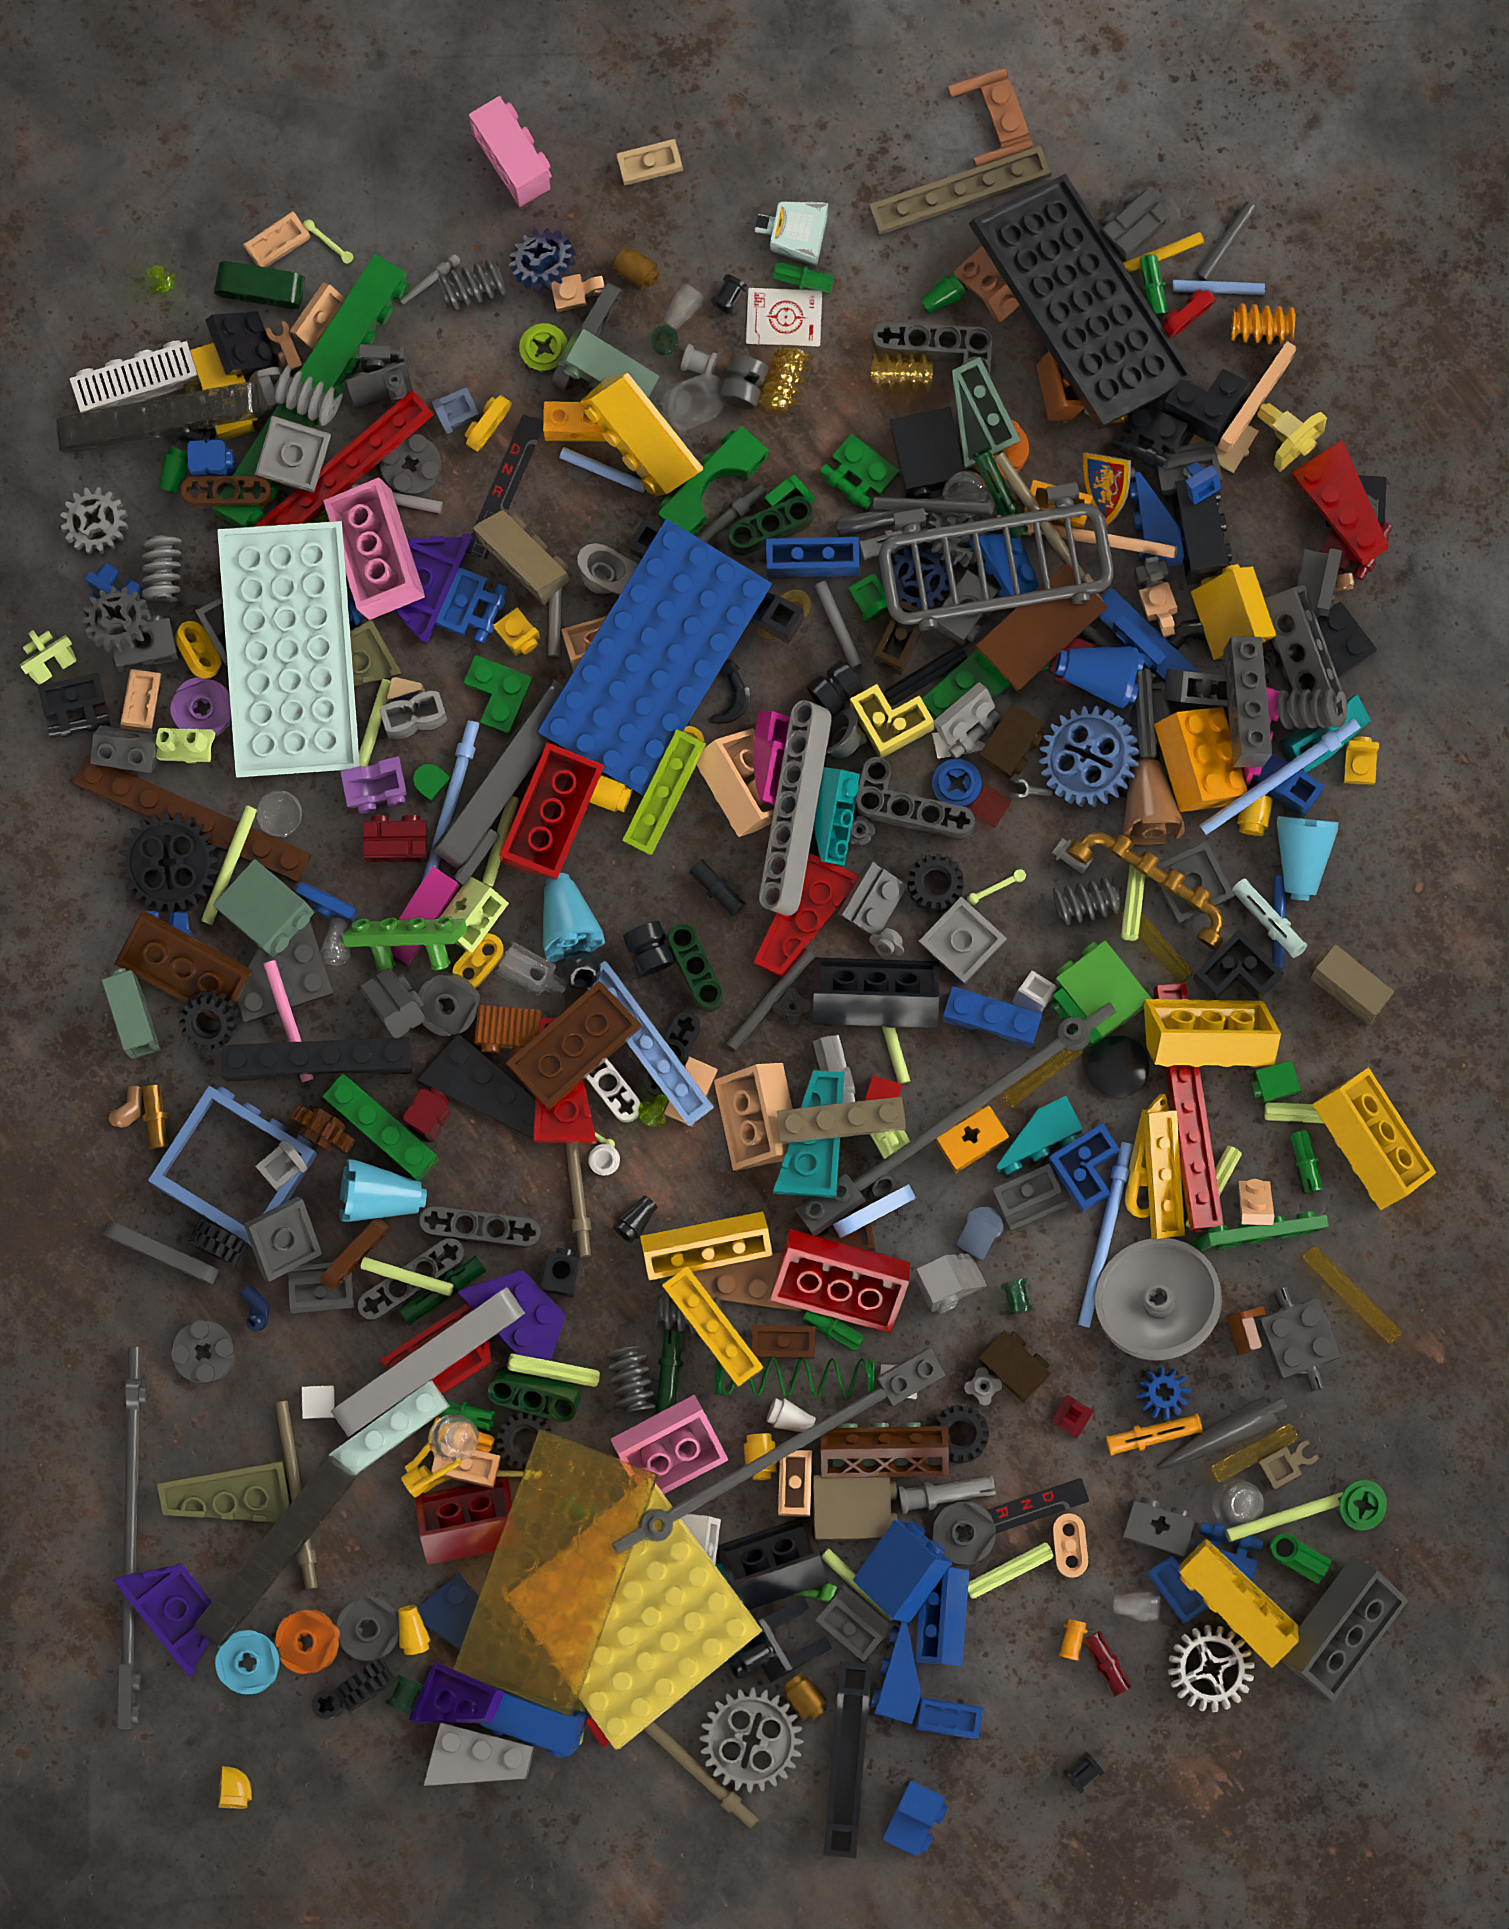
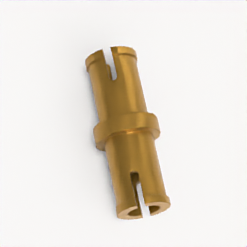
M161 1085L143 1086L141 1090L143 1092L145 1114L142 1117L143 1122L147 1124L149 1149L169 1147L165 1119H168L167 1112L163 1110Z

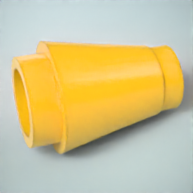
M409 1605L398 1609L399 1647L403 1648L405 1655H414L427 1651L429 1649L428 1642L431 1639L417 1610V1606Z

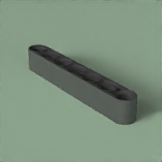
M555 679L543 690L434 845L432 851L454 868L459 869L467 860L543 752L546 743L550 742V739L537 731L564 688Z

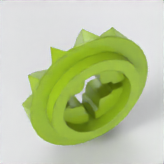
M536 324L527 329L522 335L519 345L521 358L529 368H534L540 372L555 370L559 366L557 362L568 343L567 338L558 327L552 324ZM550 341L549 348L552 354L544 352L538 356L539 348L535 342L544 345Z

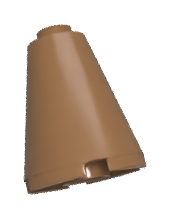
M1138 758L1136 762L1139 763V766L1130 767V772L1135 777L1129 778L1122 832L1136 846L1166 844L1167 837L1174 835L1176 840L1184 834V821L1161 763L1154 760V758Z

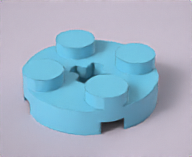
M252 1630L236 1632L224 1641L217 1653V1674L220 1680L235 1692L244 1695L260 1693L277 1679L280 1669L279 1651L266 1635ZM249 1653L251 1658L257 1659V1664L253 1665V1670L247 1672L245 1667L240 1668L239 1662L244 1660V1654Z

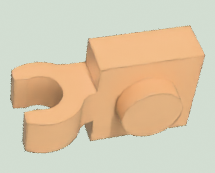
M577 274L562 277L563 283L561 284L556 281L552 282L556 310L561 312L587 306L585 297L600 295L605 288L602 276L593 277L582 282L581 275Z
M1165 582L1139 590V598L1148 622L1157 619L1163 637L1174 635L1173 627H1175L1172 615L1177 614V605L1169 583Z

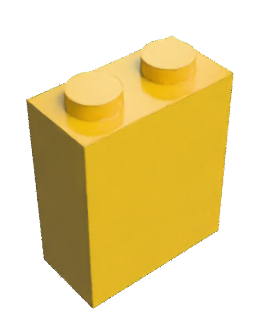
M1239 564L1227 566L1221 570L1222 574L1220 576H1211L1202 580V586L1191 591L1213 660L1224 659L1223 650L1231 637H1262V643L1276 636L1253 566L1240 568Z

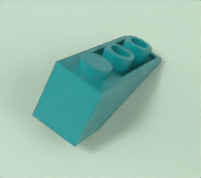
M1358 694L1346 699L1347 717L1344 724L1354 718L1361 728L1341 741L1342 745L1332 752L1328 750L1301 770L1305 773L1332 757L1371 721ZM1319 726L1314 729L1310 727L1298 729L1280 740L1279 743L1289 762H1291L1321 741V736L1330 730L1334 732L1338 728L1333 726L1322 728Z
M823 767L814 819V830L822 862L845 865L861 774Z
M1067 1096L1036 1111L996 1166L995 1171L997 1174L1005 1171L1006 1175H1010L1023 1168L1022 1162L1033 1158L1034 1162L1039 1161L1051 1154L1049 1149L1059 1144L1064 1148L1078 1139L1077 1135L1082 1133L1083 1128Z

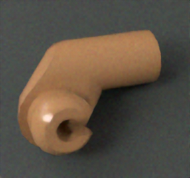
M127 1087V1103L117 1110L111 1111L109 1114V1122L112 1126L124 1128L140 1117L143 1099L141 1087Z

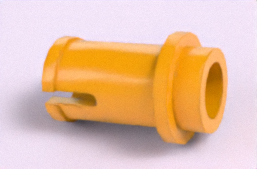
M1068 1619L1067 1625H1063L1066 1630L1058 1656L1079 1661L1084 1633H1088V1630H1086L1087 1623Z

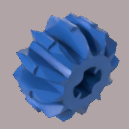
M1159 1366L1157 1370L1158 1378L1149 1370L1146 1372V1376L1151 1383L1143 1380L1139 1381L1138 1386L1147 1390V1392L1138 1393L1137 1399H1148V1402L1141 1406L1143 1411H1146L1150 1406L1154 1407L1151 1418L1156 1419L1159 1410H1162L1163 1419L1166 1421L1170 1419L1169 1409L1176 1416L1181 1415V1409L1176 1403L1188 1406L1189 1401L1180 1395L1189 1394L1191 1389L1189 1387L1180 1388L1179 1385L1186 1381L1184 1375L1177 1380L1173 1379L1176 1374L1175 1368H1171L1168 1376H1165L1164 1367ZM1161 1385L1165 1386L1167 1391L1172 1392V1396L1169 1395L1167 1398L1168 1401H1163L1161 1396H1156L1155 1391L1158 1392Z

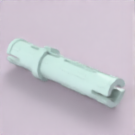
M1242 879L1233 887V894L1269 931L1268 936L1272 940H1277L1289 952L1292 958L1299 956L1307 948V944L1290 927L1291 923L1287 918L1282 919L1249 884L1247 879ZM1252 899L1263 909L1266 915L1252 902ZM1273 921L1287 935V938L1276 928Z

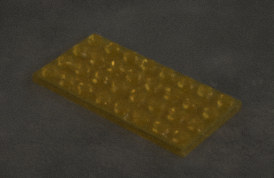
M539 1429L453 1670L567 1716H572L633 1548L632 1546L622 1553L616 1554L611 1543L639 1528V1519L646 1512L659 1474L544 1429Z

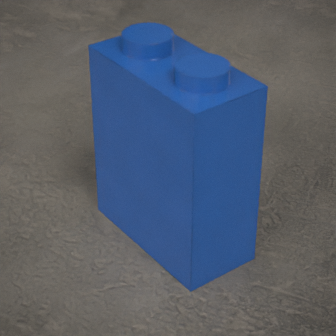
M894 1520L853 1578V1581L892 1620L910 1623L952 1564V1561L944 1555L945 1549L939 1543L929 1540L924 1535V1528L912 1520L909 1522Z

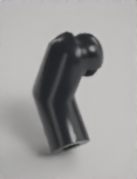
M1200 618L1181 622L1175 629V634L1170 635L1167 641L1179 650L1189 637L1198 636L1199 639L1207 640Z

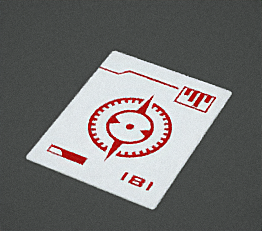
M749 288L746 343L820 346L822 291Z

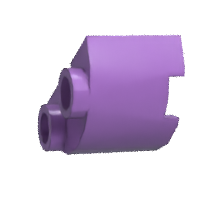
M399 756L378 761L377 764L371 766H359L340 771L347 807L357 808L359 814L374 812L377 810L376 806L387 804L389 807H394L406 803L405 796L407 791Z

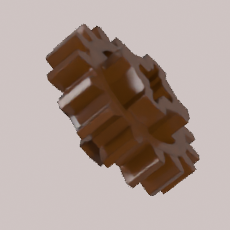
M297 1105L290 1116L291 1120L302 1127L299 1133L304 1138L329 1153L334 1147L347 1154L355 1142L353 1138L343 1132L346 1126L339 1119L315 1106L311 1112Z

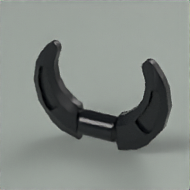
M728 658L718 674H721L723 677L727 676L734 694L732 695V702L728 710L711 717L712 721L717 723H728L737 720L745 713L750 704L749 687L745 688L739 672H737L740 668L734 661Z

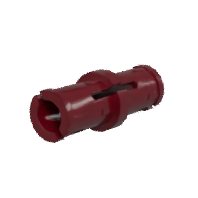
M1101 1630L1083 1640L1097 1664L1095 1666L1097 1672L1102 1673L1114 1696L1132 1687L1118 1663L1120 1661L1118 1655L1113 1654Z

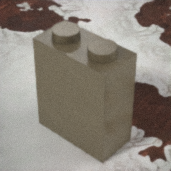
M1336 944L1330 951L1324 948L1311 966L1314 972L1310 979L1367 1025L1372 1022L1395 992Z
M814 1475L815 1541L881 1540L894 1520H897V1513H891L890 1500H897L896 1481H890V1477L821 1478V1475Z

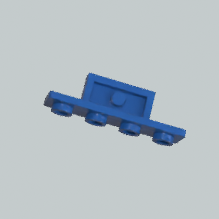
M1109 589L1101 597L1108 608L1097 618L1114 633V638L1123 647H1135L1138 649V653L1145 655L1143 664L1145 668H1151L1165 682L1167 669L1199 671L1114 589Z

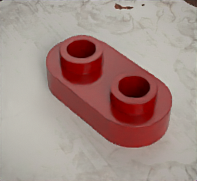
M1200 289L1187 299V306L1180 311L1177 308L1164 318L1163 321L1166 323L1163 327L1171 339L1176 337L1215 304L1217 298L1209 290L1204 292Z

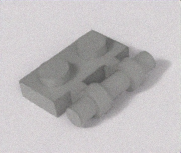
M980 682L933 721L943 742L949 746L956 742L948 750L955 759L964 752L968 754L974 748V744L984 735L989 736L995 730L994 726L1002 720L996 711L988 715L995 708V705L987 688ZM975 724L977 725V726H975L970 732H968V733L966 734V732H967L969 729H971Z

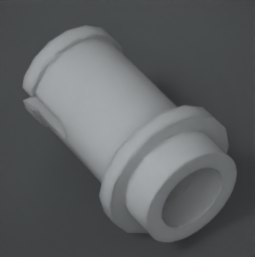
M1062 838L1052 853L1057 856V861L1059 859L1063 860L1082 875L1093 861V858L1089 860L1087 865L1078 862L1066 852L1072 840L1069 839L1067 841Z

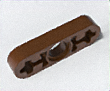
M191 476L181 486L184 500L187 504L194 507H262L272 497L269 483L264 478L258 476ZM196 484L199 485L201 490H210L208 485L213 484L212 494L214 498L209 499L208 492L198 493V498H193L188 490H193ZM224 484H231L235 487V494L230 499H222L218 496V489ZM244 484L245 491L255 490V485H260L265 493H261L258 499H254L252 493H243L245 499H240L241 489L239 485Z
M375 1218L321 1276L320 1282L331 1291L335 1290L362 1262L363 1258L367 1257L384 1239L391 1226L381 1218Z

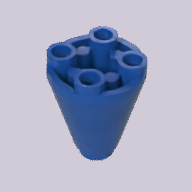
M1131 646L1068 648L1067 651H1059L1054 673L1061 675L1062 679L1117 707L1124 708L1129 701L1135 702L1138 684H1135L1137 671L1141 672L1145 655L1138 653V649Z

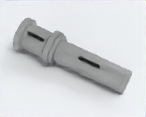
M992 1475L934 1486L933 1483L924 1482V1485L907 1489H904L903 1486L898 1487L902 1515L908 1514L909 1510L921 1508L934 1510L937 1504L982 1496H993L996 1493Z

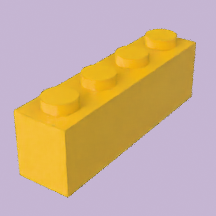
M763 1211L640 1236L649 1280L674 1276L687 1266L691 1272L773 1256Z

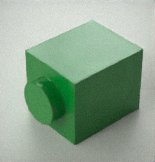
M1292 1060L1256 1070L1253 1074L1254 1079L1250 1080L1254 1098L1260 1097L1262 1105L1267 1102H1274L1298 1095L1301 1091Z

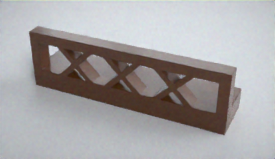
M948 1426L834 1428L821 1436V1478L949 1476ZM929 1457H942V1465H928L924 1461ZM865 1458H873L877 1461L873 1466H864L860 1462ZM896 1458H906L910 1461L902 1466L892 1463ZM828 1459H842L846 1462L841 1467H828Z

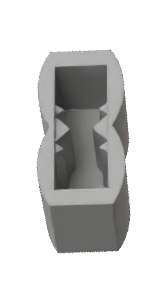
M437 691L422 692L414 696L410 701H394L380 709L388 738L393 740L407 738L418 729L432 730L438 728L447 721L441 697Z

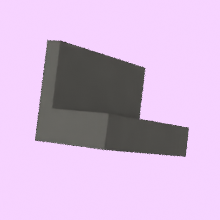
M1330 548L1329 554L1305 549L1297 587L1305 585L1313 610L1317 615L1329 617L1342 550Z

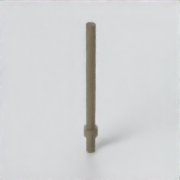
M1004 451L996 455L993 459L1029 512L1042 510ZM1050 521L1040 522L1041 531L1063 564L1066 562L1072 568L1070 551ZM1078 564L1081 579L1085 583L1093 582L1089 573L1085 574Z
M565 1143L574 1219L571 1220L573 1233H576L579 1257L591 1256L589 1232L592 1230L590 1218H587L578 1144Z
M288 1401L276 1402L275 1405L299 1552L296 1553L298 1566L302 1567L305 1590H312L318 1588L314 1563H317L315 1550L311 1549Z
M654 1721L644 1728L655 1741L722 1802L720 1806L729 1814L733 1812L750 1829L756 1824L759 1819L741 1803L742 1799L734 1791L730 1793Z

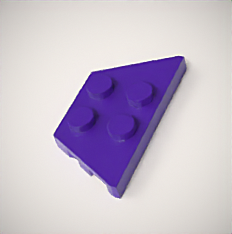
M470 534L446 538L444 536H433L428 539L407 538L425 597L395 609L394 612L423 644L427 645L436 626L435 621L458 568L461 567L473 537Z
M523 1270L461 1289L456 1293L473 1311L503 1289L508 1288L525 1314L497 1333L496 1336L514 1354L551 1361L566 1314Z
M182 1563L116 1577L113 1580L190 1677L195 1670L202 1651H204L213 1628H215L221 1616L219 1610Z

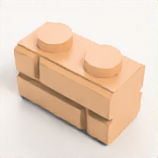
M796 1450L780 1460L778 1516L810 1517L812 1451Z

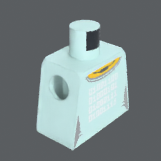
M779 202L776 217L758 214L755 232L772 235L770 249L774 253L812 267H817L828 215V203Z

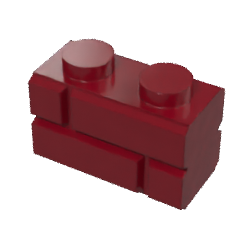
M377 815L372 816L371 821L363 822V856L365 862L428 861V826L426 820H420V816L405 815L402 816V821H389V816Z
M431 1087L429 1091L420 1089L413 1100L414 1105L409 1106L403 1118L411 1131L429 1142H434L441 1131L440 1126L445 1125L451 1116V1112L448 1107L450 1101L447 1100V1096Z

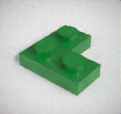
M475 655L464 680V685L491 696L480 721L481 725L510 735L533 678Z

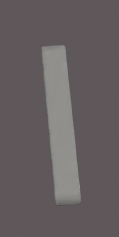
M807 700L797 702L792 708L759 894V901L764 908L785 916L794 914L799 908L831 726L830 711Z
M503 1289L330 1412L348 1437L352 1436L519 1319L525 1312L509 1289Z

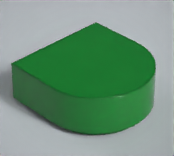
M425 764L419 767L413 778L417 791L430 802L437 797L451 780L449 775L433 764Z

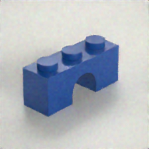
M952 986L942 1021L971 1031L972 1029L988 1031L1000 1036L1003 1041L1032 1049L1042 1014Z

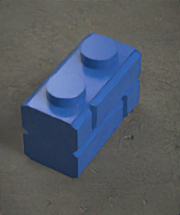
M204 440L190 441L188 444V469L191 476H233L237 470L236 457H233V450L227 449L223 440H208L207 443Z

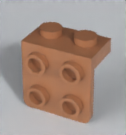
M983 246L976 250L954 271L961 284L983 299L992 317L999 323L1019 306L1018 301Z

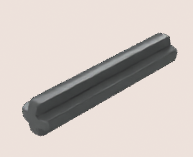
M1143 668L1141 672L1137 671L1135 684H1138L1136 709L1139 753L1141 758L1148 759L1156 757L1157 753L1150 669Z

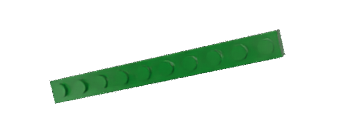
M377 254L373 255L300 370L302 372V382L311 376L313 377L312 387L315 388L322 381L324 382V393L331 387H334V398L342 394L345 387L342 383L348 374L353 375L360 365V344L373 345L377 337L375 332L380 324L385 325L393 312L391 307L397 298L401 300L407 292L409 284L407 283L406 271ZM286 401L283 404H278L233 476L255 475L272 416L310 428H314L316 425L320 426L319 417L316 420H310L308 412L300 415L297 412V407L293 410L288 409ZM267 480L272 491V497L269 502H272L278 494L280 486H278L279 483ZM227 484L219 497L222 499L232 498L235 494V487ZM244 484L239 485L241 489L240 499H245L243 493H252L254 499H258L261 493H265L260 485H255V490L245 491ZM264 506L212 508L218 517L237 528L254 527L261 521L263 516L261 510Z

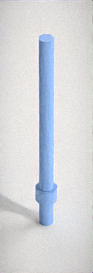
M1353 718L1334 732L1332 730L1321 736V741L1201 823L1200 827L1206 835L1328 750L1332 752L1342 745L1341 741L1361 727Z
M467 721L462 742L457 745L455 752L457 760L422 881L432 867L439 868L441 857L435 854L432 849L453 819L469 760H473L476 750L473 745L479 728L478 722Z
M1121 1143L1117 1164L1112 1167L1110 1179L1113 1180L1078 1321V1325L1090 1328L1095 1308L1097 1283L1105 1267L1125 1182L1128 1183L1130 1175L1128 1167L1134 1147L1130 1143Z

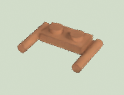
M1005 67L947 86L950 97L980 88L1001 146L999 149L973 157L975 167L1034 148Z

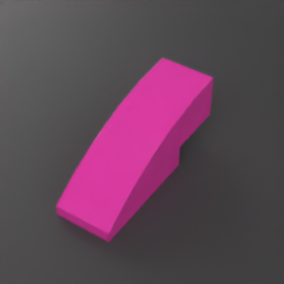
M774 711L757 714L754 737V774L759 801L775 806L790 717Z
M432 867L399 920H410L415 917H423L425 920L438 919L460 889L459 883L437 868ZM423 945L390 946L392 956L409 966Z

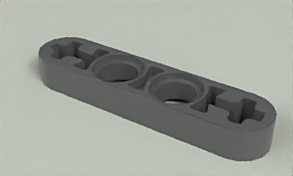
M608 283L580 329L584 328L591 334L599 337L619 303L623 290ZM559 364L552 377L551 384L566 391L574 378L567 375L563 371L565 367Z
M433 1206L426 1208L419 1218L422 1230L426 1234L436 1237L523 1248L535 1246L541 1238V1229L538 1223L533 1219ZM432 1213H437L440 1220L448 1221L447 1215L453 1214L450 1222L452 1232H445L447 1225L437 1224L435 1229H430L429 1223H426L425 1220L426 1218H431ZM466 1216L470 1217L474 1222L472 1231L467 1234L457 1231L456 1223L458 1219ZM496 1220L501 1221L505 1225L504 1234L498 1238L491 1237L487 1233L489 1223ZM509 1222H516L514 1229L524 1230L525 1225H531V1230L536 1232V1235L530 1236L529 1241H523L522 1235L513 1234L514 1240H507L510 1234Z
M112 1221L108 1222L102 1234L119 1244L213 1285L220 1271L202 1261Z
M447 1238L402 1267V1269L415 1272L416 1267L420 1263L428 1262L433 1266L431 1278L440 1279L446 1275V1272L453 1270L463 1262L465 1250L458 1240ZM449 1245L451 1248L458 1247L459 1250L455 1253L457 1259L452 1261L450 1258H446L441 1262L445 1268L439 1271L436 1262L430 1256L436 1253L439 1259L445 1254V1246ZM388 1277L359 1298V1313L369 1321L379 1320L424 1290V1288L406 1283V1293L401 1297H394L390 1294L389 1287L395 1279ZM384 1289L385 1295L393 1303L387 1306L384 1300L378 1304L377 1308L379 1311L376 1314H373L371 1311L366 1313L364 1311L367 1307L365 1301L369 1298L372 1301H377L382 1297L378 1291Z

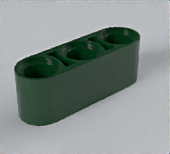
M222 261L219 262L213 293L227 299L298 309L301 305L306 278L301 274L291 271Z
M794 497L736 522L729 530L731 550L737 555H748L766 547V539L787 538L807 529L812 523V506L807 499ZM800 508L805 510L807 515L805 518L797 520L792 518L790 513L794 509ZM771 520L777 522L779 527L773 532H767L763 529L762 525L766 521ZM739 533H747L751 537L750 541L746 544H739L734 538Z
M676 924L670 930L668 939L677 964L697 1006L703 1011H715L720 1007L723 1000L720 983L695 930L688 924ZM687 933L692 938L691 942L684 947L678 946L674 942L676 935ZM692 961H700L705 967L700 974L695 975L687 970L688 964ZM708 988L715 990L718 994L717 998L710 1003L704 1002L700 998L701 992Z
M506 1366L499 1368L495 1372L488 1387V1396L493 1403L558 1422L572 1420L582 1400L580 1390L572 1384L511 1371ZM498 1383H505L510 1389H504ZM529 1391H535L541 1397H533L530 1395ZM559 1400H566L571 1406L562 1405Z

